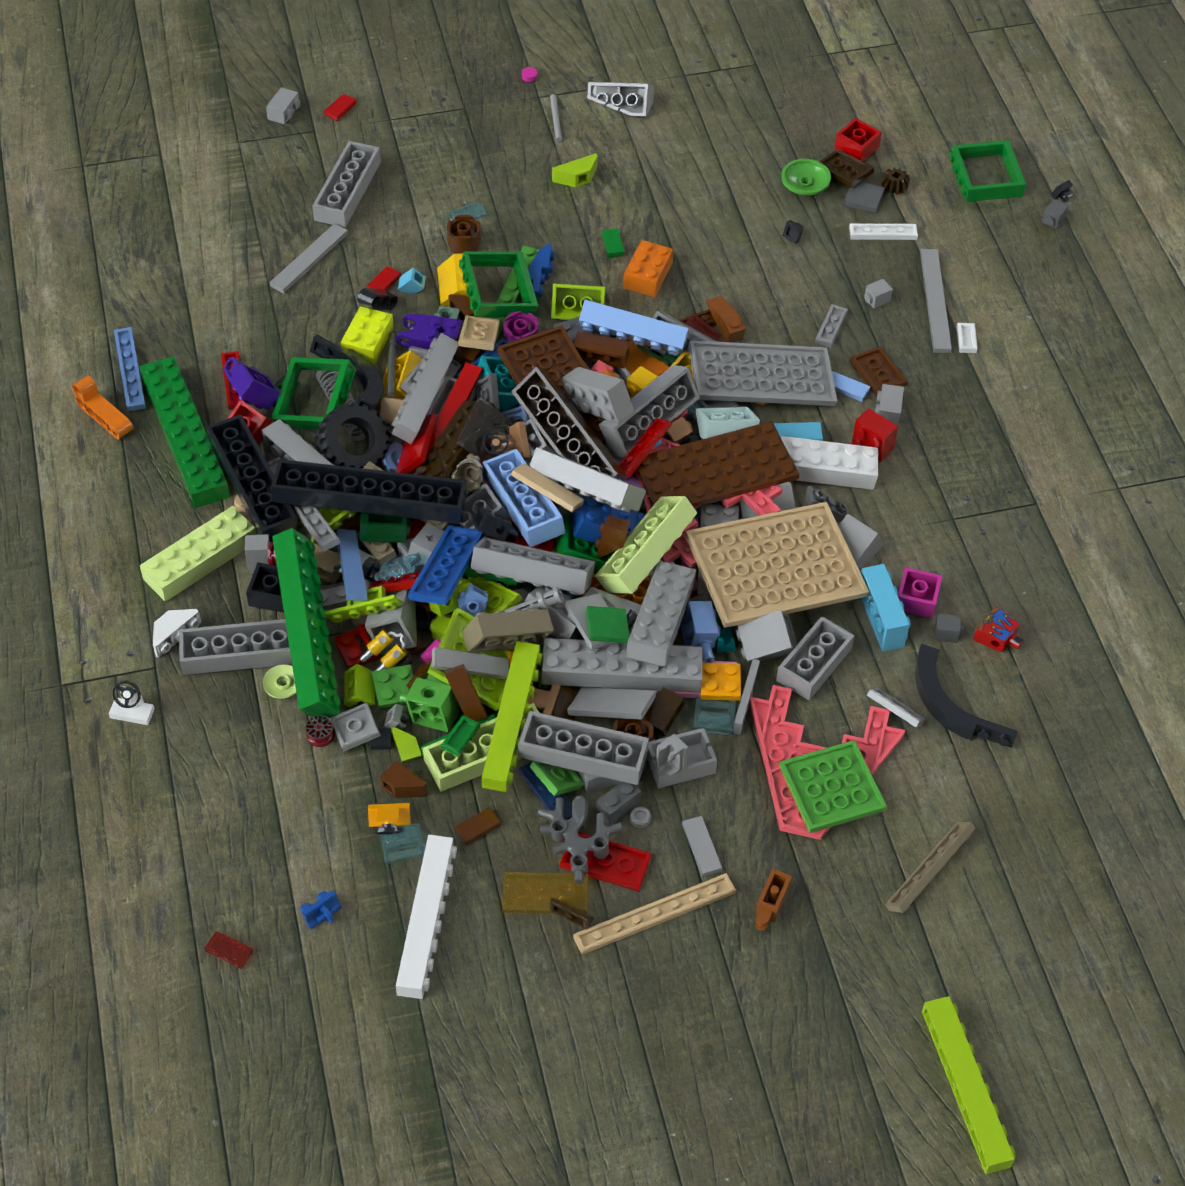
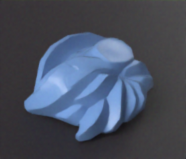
M397 442L391 444L388 451L384 454L385 457L382 462L384 463L383 466H386L387 471L396 472L403 448Z

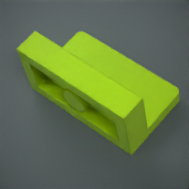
M356 664L344 672V705L351 708L361 701L373 706L375 705V688L371 670Z

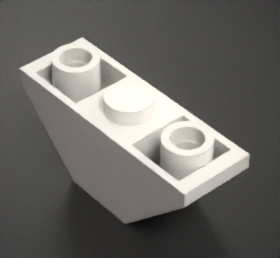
M197 609L168 610L154 622L153 648L157 658L167 653L172 646L179 642V629L197 628L199 626L201 618Z

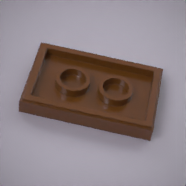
M881 346L850 357L851 364L866 384L870 386L871 391L876 397L878 391L882 390L883 384L907 386L908 381Z

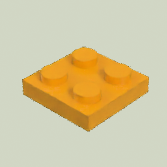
M702 662L701 700L740 701V664Z

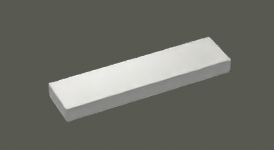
M916 224L849 225L850 240H917L918 238Z

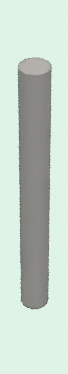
M552 94L550 101L556 142H561L562 134L556 95Z

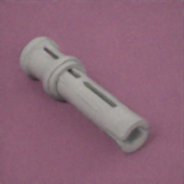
M556 586L552 591L541 592L536 598L504 611L506 613L517 609L522 611H529L533 608L548 609L549 606L558 602L560 604L564 603V598L560 588Z

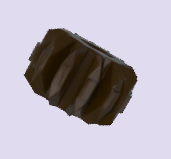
M894 167L893 170L887 169L884 172L881 184L885 191H890V194L896 193L897 195L899 192L904 193L907 190L910 178L906 171H901V168L895 169Z

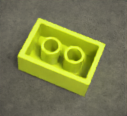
M360 306L340 342L341 348L345 350L351 348L365 357L372 365H375L389 339V334L394 330L393 314Z

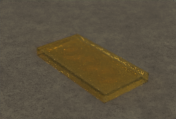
M504 872L502 913L555 914L550 910L551 898H559L587 913L588 874L583 876L582 884H576L575 875L572 873Z

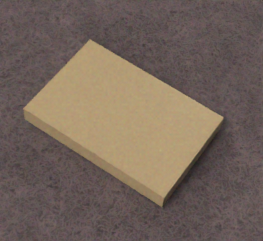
M466 315L458 346L493 351L500 327V320Z

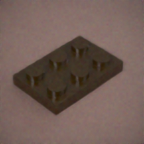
M838 149L819 161L829 169L832 178L851 188L874 173L873 166Z

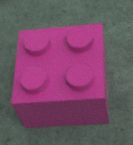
M905 567L898 592V599L903 602L904 612L932 619L942 575Z

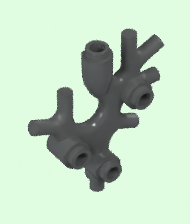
M584 796L574 798L572 801V817L568 820L564 819L563 798H556V807L553 811L541 807L538 810L539 816L552 820L550 825H540V834L551 833L553 840L563 842L552 847L554 854L557 855L566 851L572 854L570 859L572 874L575 875L576 884H582L583 876L588 872L586 854L589 851H593L595 857L604 859L609 854L608 837L623 830L620 822L606 826L605 814L598 813L596 833L590 838L580 837L578 830L585 824L588 817L589 802Z

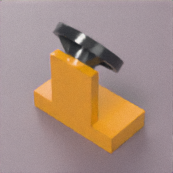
M410 803L368 805L369 827H378L374 829V834L378 835L403 833V828L398 827V825H411Z

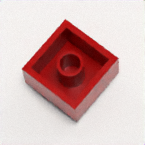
M854 118L836 134L834 149L864 161L880 147L882 132L858 118Z
M868 408L855 420L852 445L878 448V461L882 462L894 450L898 426Z

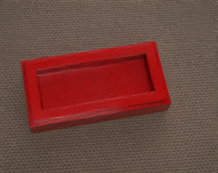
M343 93L324 110V115L338 121L357 104L355 98Z
M386 266L366 287L387 291L401 277V273Z

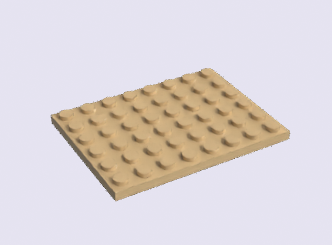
M827 502L687 530L685 532L687 542L724 628L749 623L763 615L779 610L784 611L785 614H790L869 595L865 581Z

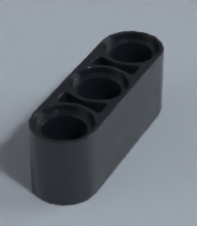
M363 288L358 294L357 301L373 310H392L397 304L398 297L384 289Z

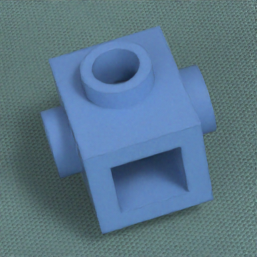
M469 584L466 591H462L457 599L459 609L475 617L476 614L484 612L486 609L488 595L482 589Z

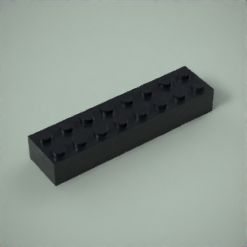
M240 414L207 426L209 441L258 535L268 534L269 541L272 542L274 535L290 528L299 532L298 520L290 504L272 502L271 484L274 474L242 415Z

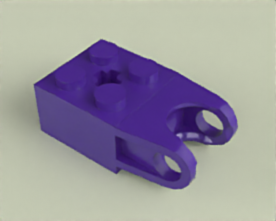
M407 314L403 317L402 322L410 331L399 332L396 336V341L405 348L415 346L428 350L431 348L429 346L434 337L438 339L440 333H443L458 342L463 327V320L433 315ZM406 320H412L415 324L409 323ZM401 337L406 338L409 341H403L401 340Z
M234 357L229 358L226 362L224 372L233 385L232 389L239 394L238 397L246 403L248 401L251 402L258 409L264 408L269 411L281 395L270 378L259 372L258 369L249 367Z

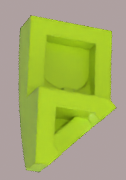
M392 727L391 731L401 762L420 758L421 752L416 737Z

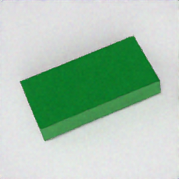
M618 228L602 230L601 235L607 257L624 256V248Z
M463 715L443 741L441 748L459 757L480 729V723Z

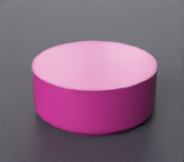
M532 67L524 68L522 70V79L527 82L535 81L537 79V70Z

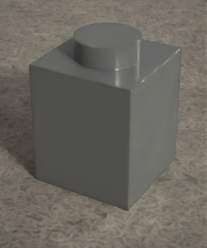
M1053 199L1044 211L1042 223L1057 229L1066 218L1069 205Z
M937 613L934 640L957 643L959 635L962 636L964 624H960L961 616Z

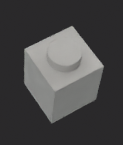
M884 279L866 286L865 301L873 308L891 302L893 289Z

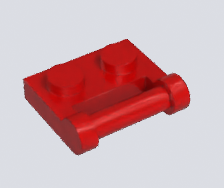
M365 624L334 637V642L348 669L356 664L363 666L381 657L379 653L377 656L373 654L366 662L360 659L363 652L356 638L361 637L366 648L367 644L371 642Z

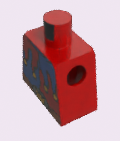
M995 606L976 628L973 638L974 641L999 652H1003L1008 645L1018 650L1024 642L1022 638L1017 636L1019 624L998 606Z

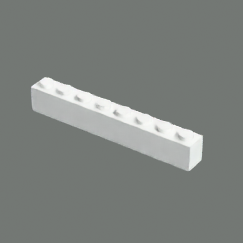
M428 835L396 982L397 996L423 999L424 991L428 992L430 979L427 976L428 972H432L434 959H431L432 952L436 953L438 940L435 937L436 933L441 931L442 921L439 918L440 914H444L445 911L444 895L448 896L449 892L447 879L452 877L453 865L451 860L456 858L457 846H454L453 838Z

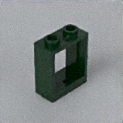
M361 512L360 541L406 543V536H410V518Z

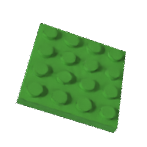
M855 740L779 762V768L809 833L884 812L887 809L885 801Z

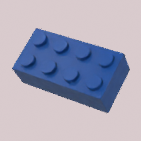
M580 496L584 499L583 505L571 512L573 534L576 538L596 543L597 537H602V533H599L601 523L606 522L607 515L630 521L627 538L644 518L645 514L634 511L629 513L592 498Z

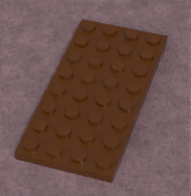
M562 325L497 347V352L516 385L537 366L550 373L569 400V395L564 389L562 377L577 367L588 369ZM578 410L602 444H607L599 426L605 419Z
M773 421L650 453L636 469L652 506L660 497L686 496L693 508L799 479V472Z

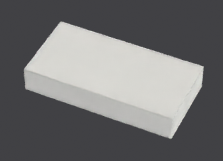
M957 323L959 353H977L975 323Z

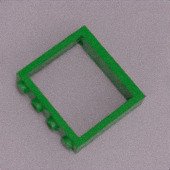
M1009 140L952 145L951 152H949V162L953 165V173L957 176V184H960L961 195H964L966 202L1024 196L1026 182ZM1001 155L1011 182L972 186L962 159Z
M464 251L462 259L459 260V267L463 272V282L466 283V293L470 298V308L473 310L475 317H507L509 314L517 311H522V314L531 313L535 315L538 303L523 252ZM472 267H513L523 303H482Z
M292 357L287 367L285 379L282 382L281 395L278 397L275 410L272 413V420L276 422L280 419L283 423L288 424L291 429L319 430L318 426L324 417L287 415L301 370L339 372L326 411L327 415L336 407L346 404L356 368L348 359Z

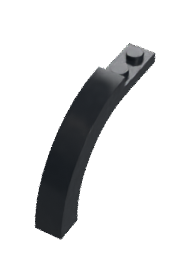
M315 335L310 352L324 359L350 360L356 368L354 379L363 391L358 396L356 403L359 406L365 404L368 406V410L374 409L377 411L384 389L383 380L377 369L365 357L351 348L345 350L327 339Z
M921 644L916 661L915 680L920 698L932 716L948 730L971 741L973 735H976L981 739H987L1002 746L1012 748L1017 734L1016 730L971 715L949 699L939 683L936 671L940 650Z

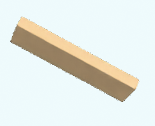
M525 463L512 471L513 477L571 512L581 507L584 503V499Z

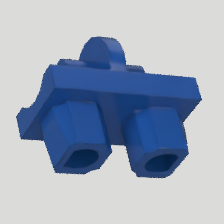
M333 890L329 893L322 891L317 896V902L312 905L305 903L300 907L305 922L310 929H313L324 920L331 924L334 921L332 915L342 908Z

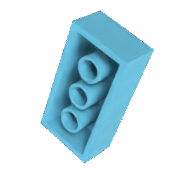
M884 564L862 568L861 575L869 590V595L862 597L861 600L882 652L903 648L906 639H908V629L911 627L909 617L904 613L903 602L898 599L897 588L891 582L890 571L886 570Z

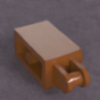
M772 868L756 906L755 927L758 930L764 931L768 928L770 921L776 922L790 890L791 875Z

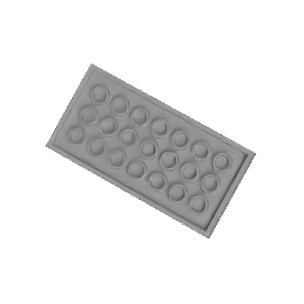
M692 340L689 342L693 380L700 397L698 400L836 406L837 404L826 347Z

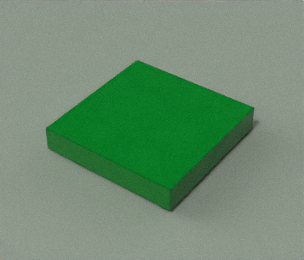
M587 606L586 616L590 641L628 643L630 635L626 609Z

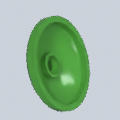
M797 159L785 165L782 170L781 179L785 187L790 191L808 196L821 193L827 189L831 181V174L824 164L816 160Z

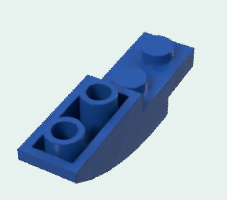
M548 243L537 253L528 270L538 304L539 298L543 297V287L541 285H544L545 280H549V273H553V263L551 261H554L555 251L552 250V243Z

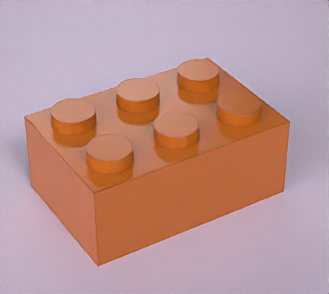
M641 240L624 272L623 288L656 297L673 263V249Z

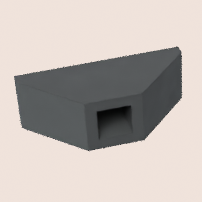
M811 486L807 487L805 506L827 502L836 522H841L845 518L847 508L844 503L825 495L819 489L816 490Z

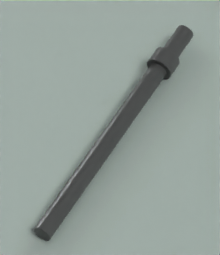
M395 332L389 334V340L387 341V348L389 350L387 396L389 398H393L395 394V361L398 348Z

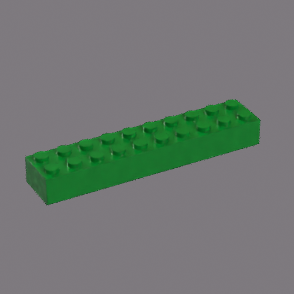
M174 356L139 366L143 383L194 509L230 498L227 481Z
M290 528L274 535L273 543L298 707L300 711L311 717L323 715L331 718L340 714V699L337 696L336 688L338 685L334 678L335 667L331 659L332 648L328 641L329 630L325 622L326 615L322 603L323 595L319 585L321 580L317 573L318 563L314 554L315 545L311 540L303 536L302 533Z

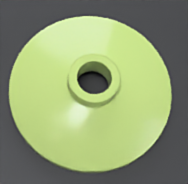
M277 665L266 672L263 677V688L268 695L278 699H285L296 694L292 666Z

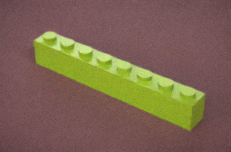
M516 641L482 774V788L506 792L508 785H512L514 773H511L512 767L516 768L518 755L515 754L516 750H518L520 734L523 732L526 723L524 720L525 715H528L531 704L528 703L529 698L533 699L535 687H533V682L538 680L539 670L536 669L537 665L542 664L543 654L540 653V645Z
M950 996L925 1002L922 1009L924 1019L985 1175L1011 1168L1016 1158L1015 1150L1007 1141L1006 1128L999 1121L998 1108L991 1101L989 1085L983 1081L981 1065L975 1061L974 1048L967 1041L966 1028L959 1021L956 1004L952 1003Z

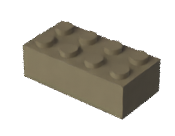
M533 608L529 611L517 609L506 613L505 611H497L493 614H487V612L478 613L463 629L462 635L467 652L477 653L515 649L516 641L540 645L544 638H547L554 629L548 609L540 610L539 608Z

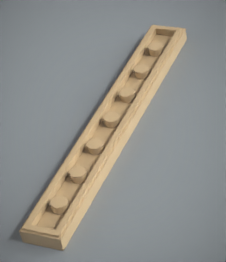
M725 873L573 934V938L581 954L584 955L736 893V889L728 874Z

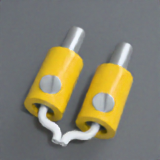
M383 629L367 644L368 650L360 659L366 662L373 654L377 656L394 640L392 637L394 635L400 637L402 646L397 643L380 659L382 664L376 670L393 668L407 655V651L404 649V635L402 633L388 632Z

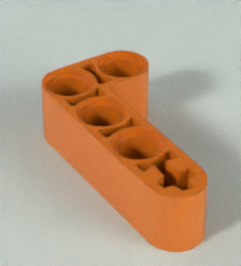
M89 375L72 385L78 405L116 439L119 440L134 430L131 421L98 393L96 383Z

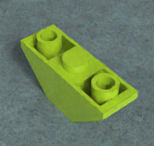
M595 153L553 167L552 181L572 187L590 183L597 169L598 155Z

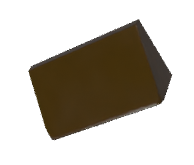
M561 685L553 716L574 721L575 716L569 715L567 709L579 691L569 686Z
M551 898L550 900L551 912L584 929H588L594 920V916L559 898Z

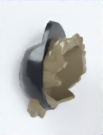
M474 454L467 455V458L457 465L456 470L451 475L452 479L467 480V497L476 490H479L485 482V469L480 463L479 456H474Z

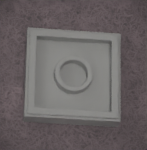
M367 702L330 718L343 752L381 736Z

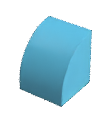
M412 268L400 277L398 290L410 294L418 293L424 289L426 276Z

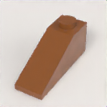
M723 296L706 300L725 342L733 343L743 340L746 328L739 314Z

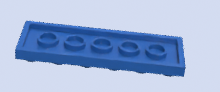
M448 526L409 591V600L447 605L472 560L474 546L485 537V534L477 529Z

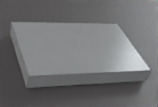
M600 593L565 602V608L591 650L616 644L615 642L590 641L586 616L587 606L608 607Z

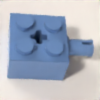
M689 601L680 624L684 645L702 647V662L713 663L715 659L712 648L715 647V641L720 635V626L716 623V610L713 609L711 601Z

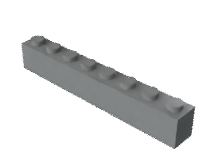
M440 333L438 339L434 337L429 347L432 349L429 348L424 357L427 360L424 359L419 367L422 371L418 370L414 377L416 382L413 381L408 390L411 394L407 393L403 400L405 405L402 404L397 413L400 417L396 416L392 423L394 429L391 434L410 444L416 437L458 348V342L443 333Z

